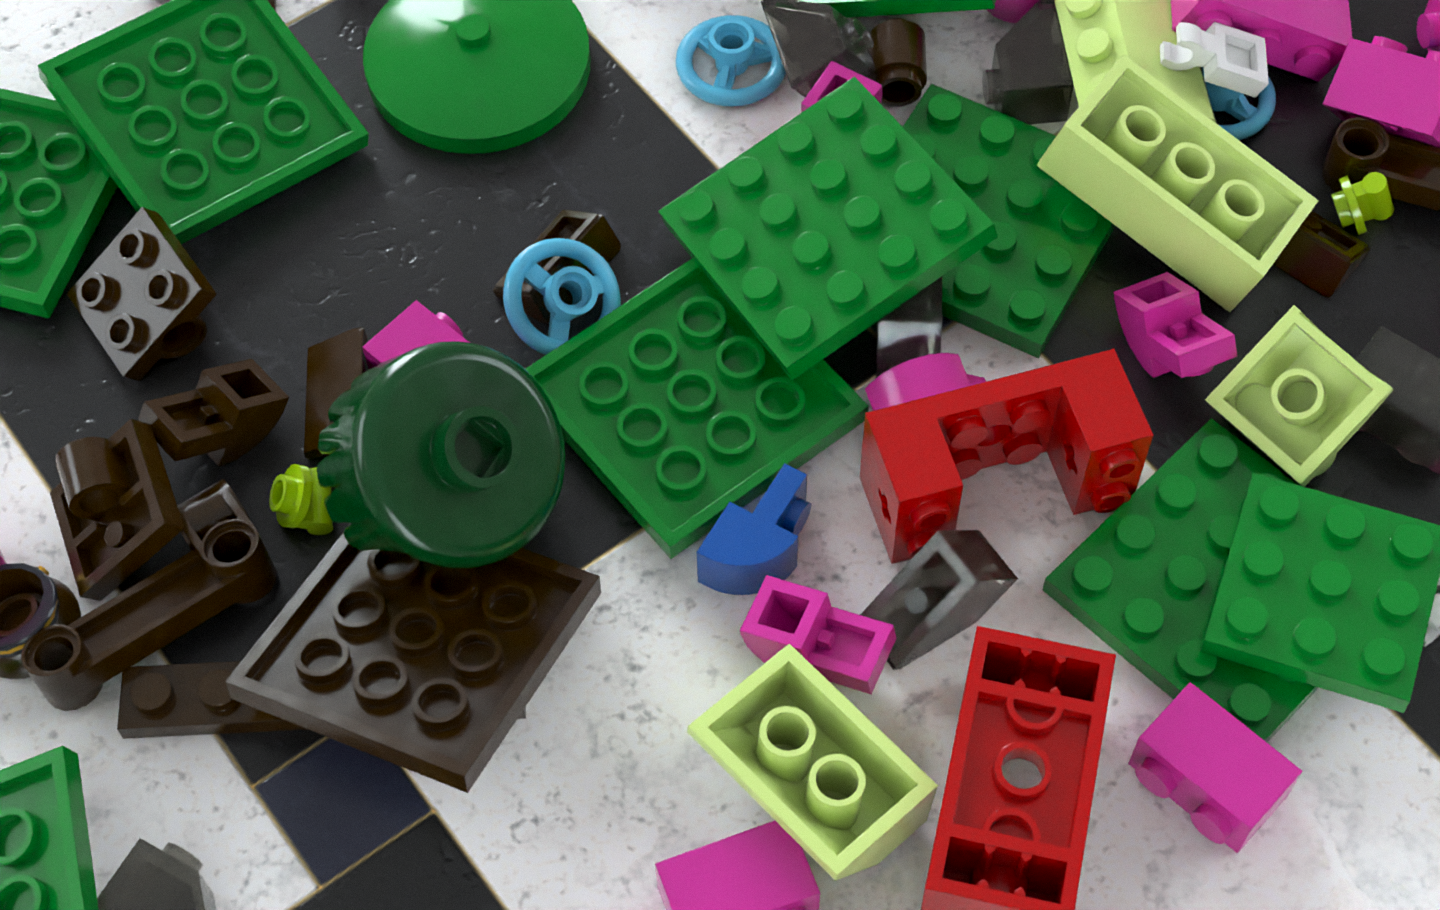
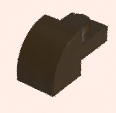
M253 359L202 370L195 390L145 401L138 421L151 424L156 442L174 462L207 453L220 467L243 456L271 432L282 416L289 396Z

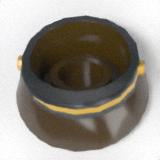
M25 563L0 565V677L24 679L30 677L23 667L21 660L22 650L27 640L42 628L59 624L67 626L81 618L79 603L74 593L64 583L49 577L50 573L40 565L38 567Z

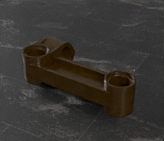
M1355 117L1347 119L1339 125L1322 167V177L1333 191L1338 192L1342 190L1339 178L1348 176L1352 185L1362 181L1371 172H1379L1386 177L1391 198L1440 211L1439 147L1387 134L1385 128L1369 118Z
M224 479L177 505L184 525V529L180 533L190 547L191 552L67 626L62 624L47 626L40 629L27 640L21 655L23 667L54 708L70 711L87 706L98 696L103 683L234 603H252L262 599L271 591L277 576L275 566L256 527Z

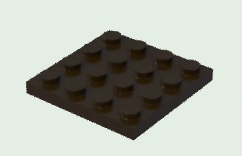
M342 533L225 681L230 698L468 793L600 596V576L523 548L492 564L474 568H449L414 559L411 555L404 552L389 550L361 551L351 546Z

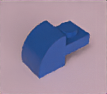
M784 463L753 513L729 501L696 552L698 582L725 594L752 595L758 593L766 575L782 580L787 579L797 567V535L804 527L812 504L806 501L807 474Z

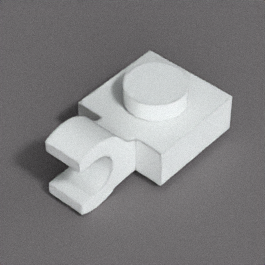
M1215 21L1206 31L1201 30V28L1192 23L1180 22L1176 26L1177 45L1166 41L1160 44L1161 64L1168 69L1180 71L1194 67H1204L1205 82L1255 98L1269 84L1266 43L1263 37Z

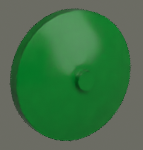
M389 0L372 22L363 50V66L368 89L376 108L384 119L394 129L419 144L441 151L464 154L506 150L532 141L548 132L561 122L579 101L587 85L591 64L586 24L572 0Z

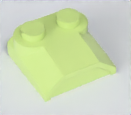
M1293 305L1205 400L1298 484L1305 487L1314 477L1329 469L1336 458L1337 452L1394 390L1386 382H1383L1359 364L1314 325L1301 310Z

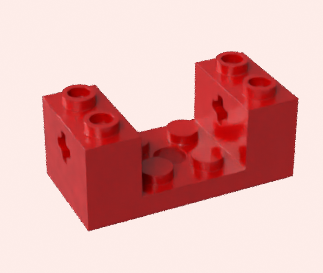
M1115 349L866 412L859 478L891 564L909 559L913 562H926L937 558L946 549L953 548L963 491L962 480L975 475L980 469L1006 462L1010 465L1024 464L1035 459L1041 453L1047 452L1073 515L1095 510L1097 513H1108L1117 510L1124 502H1128L1131 499V495L1136 491L1152 442L1153 433Z
M977 626L920 910H1075L1116 654ZM1013 759L1028 760L1038 768L1042 781L1032 788H1017L1005 779L1002 773V766Z

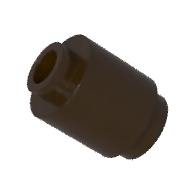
M891 18L876 25L869 33V79L882 85V103L890 106H905L915 102L921 96L922 89L927 83L925 33L918 24L903 18Z

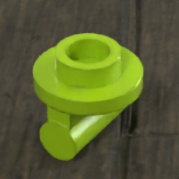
M1371 172L1362 181L1352 185L1348 176L1339 178L1342 190L1331 194L1342 227L1354 224L1358 235L1367 232L1364 221L1371 219L1385 220L1394 212V205L1386 177L1379 172Z
M293 464L284 474H279L275 478L270 491L269 504L271 510L276 512L277 521L280 526L292 529L296 527L307 529L313 535H325L333 530V521L324 504V499L331 493V487H320L317 467L309 469L304 465Z

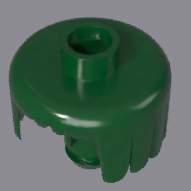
M450 341L427 344L382 362L378 366L362 373L353 380L351 388L342 393L333 402L328 411L329 421L333 423L319 434V451L322 454L330 455L325 457L317 466L318 482L320 487L323 488L336 487L324 499L326 510L331 520L336 524L351 523L350 526L345 528L343 532L344 537L351 546L361 551L389 550L404 552L411 555L414 559L449 568H474L492 564L517 552L539 533L552 514L563 485L565 472L564 439L557 414L545 391L535 378L513 359L499 351L474 343Z

